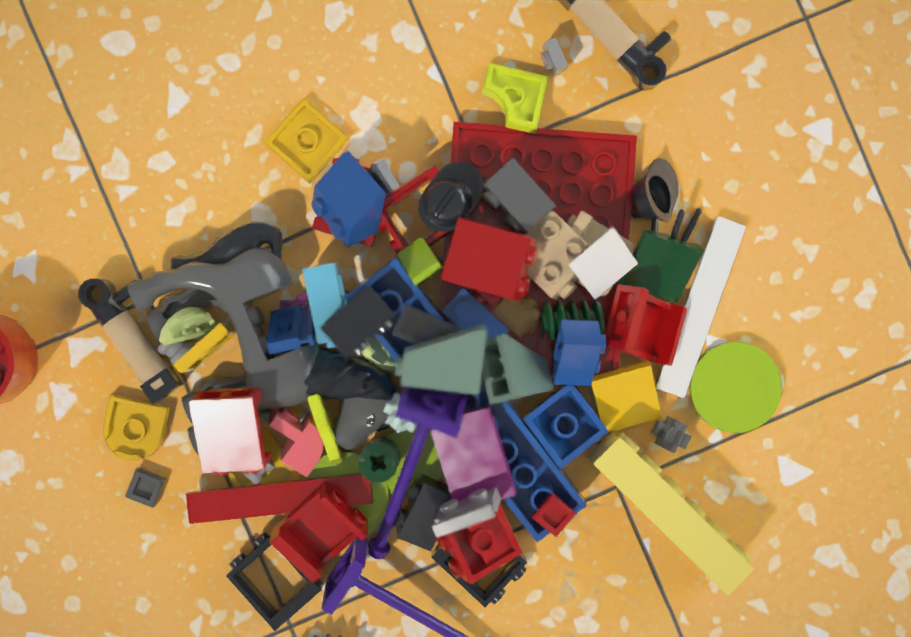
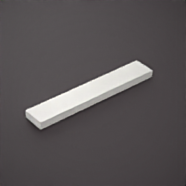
M719 216L715 217L684 303L687 313L672 366H661L655 383L657 389L685 398L746 226Z

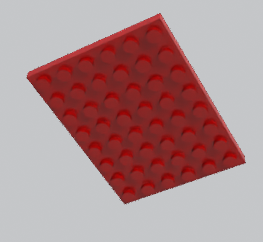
M453 122L450 164L453 162H465L474 166L481 174L483 182L486 183L514 158L556 205L551 211L555 212L566 224L572 215L578 217L580 212L583 211L590 215L594 221L608 229L613 227L617 234L629 240L632 208L631 189L634 183L637 136L537 128L536 133L532 134L507 128L505 125ZM483 190L480 201L469 214L470 221L485 224L491 218L503 230L513 232L504 221L507 215L499 207L494 210L483 198L485 191ZM520 230L517 232V234L524 236L528 233L523 234ZM454 231L447 235L444 239V264L447 259ZM527 275V278H530L529 289L525 297L521 296L520 302L501 298L493 307L487 303L484 308L510 330L506 334L507 336L547 359L550 374L553 375L552 356L558 331L555 340H551L548 331H545L541 340L539 317L543 302L549 301L553 310L556 301H561L564 309H566L568 301L573 300L578 309L580 302L585 300L590 309L592 302L598 300L604 310L606 330L620 279L613 284L606 296H599L597 299L593 298L586 287L575 282L576 289L566 299L560 297L558 300H555ZM441 280L439 310L456 332L462 329L442 311L463 288L469 294L474 290ZM606 346L605 352L599 355V373H594V376L619 369L620 351Z

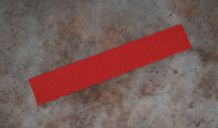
M361 473L187 492L186 502L189 524L291 513L325 482L332 489H338L345 496L350 506L373 504L371 481L366 480Z

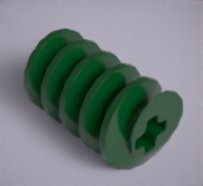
M573 300L568 301L566 309H564L561 301L555 302L553 310L549 301H544L539 317L541 340L545 331L549 332L551 340H555L561 320L599 321L600 334H605L604 310L598 300L592 302L590 309L585 300L580 302L578 309Z
M386 437L371 439L364 446L358 458L360 473L366 480L373 483L388 481L394 476L400 462L399 448L393 440ZM380 454L384 455V461H381L379 464L374 462L375 458L380 456Z

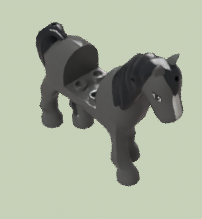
M255 221L240 225L220 235L197 254L172 257L170 260V270L157 271L145 280H136L128 283L129 295L139 312L151 308L156 298L161 294L179 288H188L179 294L167 295L163 299L162 306L147 312L146 316L149 326L158 340L167 320L177 311L187 307L218 306L232 319L241 349L245 374L224 378L213 376L203 381L198 392L202 390L260 387L262 400L257 406L258 411L299 405L307 402V397L316 394L325 400H341L340 415L332 430L338 446L348 450L358 447L375 431L379 432L391 427L390 424L385 423L390 414L385 413L383 410L387 402H391L395 393H399L388 371L378 368L375 364L360 356L354 357L349 355L346 358L341 352H332L328 348H321L317 341L315 345L310 346L308 344L276 358L273 354H270L267 346L268 335H265L261 324L265 323L260 308L258 306L254 307L252 303L293 285L291 275L282 260L283 240L282 233L278 227L265 222ZM267 243L271 246V250L261 248V246ZM198 392L182 396L184 410L192 424L190 401ZM193 424L188 427V435L193 449L199 456Z

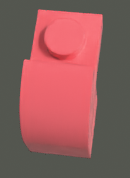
M281 408L273 409L269 414V426L289 438L281 449V462L307 477L320 460L323 451V441L316 427L313 415L308 412L304 419L300 421L299 415L289 408L284 410Z

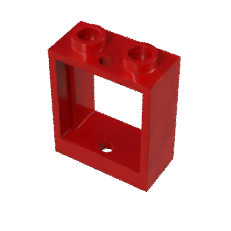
M435 165L387 196L384 200L379 228L382 232L386 229L389 231L393 238L389 243L397 255L409 244L389 215L388 210L429 184L439 172ZM468 216L465 220H469V221H470V220H471L470 216ZM455 229L449 232L436 231L424 240L430 247L455 231Z

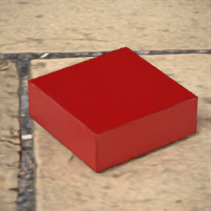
M551 492L533 512L532 518L553 536L557 537L575 517L576 511Z

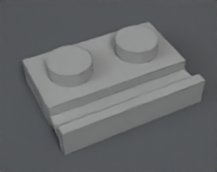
M482 488L471 493L468 496L469 498L461 501L452 499L442 504L434 520L435 524L432 525L436 537H441L495 517V511L498 510L501 501L497 488L488 491Z

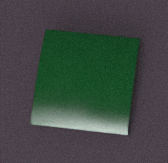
M644 230L632 254L638 264L620 279L619 284L641 287L649 291L648 295L678 303L704 249L695 243L674 240L665 233Z

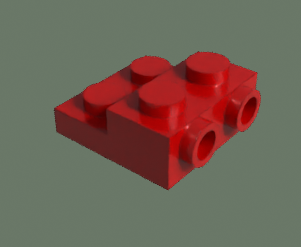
M500 504L498 510L495 511L496 516L438 538L435 535L440 548L444 552L449 551L452 560L448 562V565L455 578L461 577L465 582L472 584L523 554Z

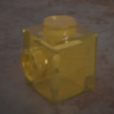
M527 294L525 297L522 296L520 298V302L503 298L491 312L518 337H521L523 334L529 337L540 324L537 318L541 314L536 310L539 304Z

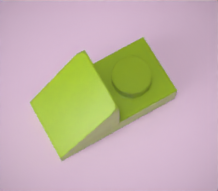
M422 237L398 253L400 262L415 285H422L444 269L445 266L440 257L434 254Z

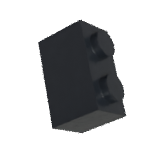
M367 285L320 326V329L346 358L351 353L356 357L370 345L366 341L375 332L380 336L394 324L391 318L395 314L370 285Z
M422 474L418 482L414 481L411 484L407 494L409 501L405 509L400 508L394 525L396 526L397 538L431 552L437 541L432 525L435 524L434 520L440 506L452 500L447 484Z

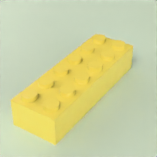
M610 432L587 458L729 596L755 570L748 563L751 556L732 539L728 542L725 541L729 535L710 517L705 521L703 518L707 513L688 496L683 499L681 495L684 491L667 475L661 478L658 474L662 469L647 455L643 454L640 457L636 453L640 448L627 435L622 432L618 436L616 433Z

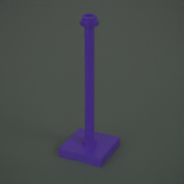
M403 386L394 417L417 424L418 426L377 537L369 540L368 553L371 557L383 559L390 552L391 546L388 543V539L429 430L432 429L457 438L461 429L462 414L468 395L460 392Z
M357 537L351 542L326 579L321 609L331 615L337 609L349 589L355 586L444 637H469L363 577L361 572L366 562L367 538L361 540Z

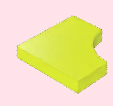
M489 62L482 94L493 98L501 106L505 115V127L535 134L548 76Z
M318 394L307 397L329 461L332 465L343 462L342 451L336 442L332 430L334 426L326 403Z

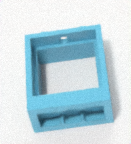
M339 262L302 269L318 344L326 343L327 348L336 347L323 333L320 326L347 304Z

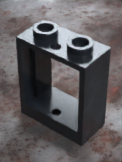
M264 532L252 543L255 547L253 551L247 556L242 552L229 563L232 569L226 577L271 628L276 631L322 590L324 583L320 579L313 583L290 562L307 583L276 610L243 572L249 564L271 546V535L269 536Z
M438 544L431 552V558L485 608L490 602L496 604L506 592L504 587L511 580L514 582L518 581L527 570L525 567L527 564L526 557L521 554L514 558L489 586L483 590L476 582L469 584L462 580L461 577L455 578L448 565V562L451 561L448 550L444 552Z

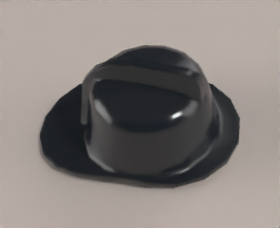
M657 158L653 160L646 176L633 185L631 189L633 203L631 215L633 218L642 217L649 221L659 219L662 222L670 221L679 189L676 173L671 164L665 159Z
M453 162L444 166L436 174L419 199L418 211L421 220L428 228L437 232H449L456 228L458 218L466 219L483 194L484 182L478 170L465 162Z

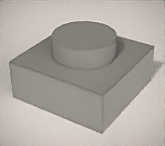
M555 37L544 42V52L540 53L546 70L552 69L554 76L565 72L568 64L557 38Z

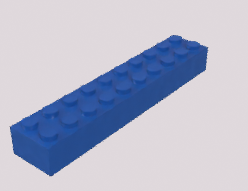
M395 256L345 296V299L349 302L367 285H370L395 315L391 318V321L394 324L382 335L379 336L376 332L374 335L396 364L397 356L404 357L405 347L456 332L423 288L413 283L398 256ZM482 373L479 395L463 393L468 395L464 411L490 405ZM510 401L491 404L490 408L516 488L515 496L503 498V500L535 541L539 542L550 532L532 518V514L551 492L575 510L576 514L585 508L587 504L584 496L563 469L559 470L522 421L523 417Z

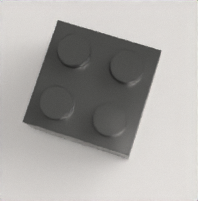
M514 158L484 183L483 190L485 193L483 198L494 210L499 207L507 215L504 221L514 233L520 230L525 234L556 206Z

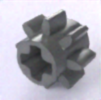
M669 416L666 417L664 423L657 420L651 433L657 436L654 443L673 453L676 452L678 446L686 449L692 437L685 433L688 425Z

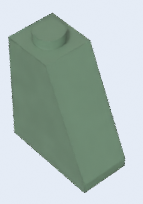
M479 324L405 347L404 357L397 356L395 375L401 376V386L479 395L487 335L486 325Z
M505 334L486 339L482 373L490 405L554 390L547 359Z

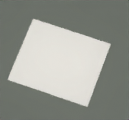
M612 227L573 260L569 266L593 298L597 299L635 267L638 262Z

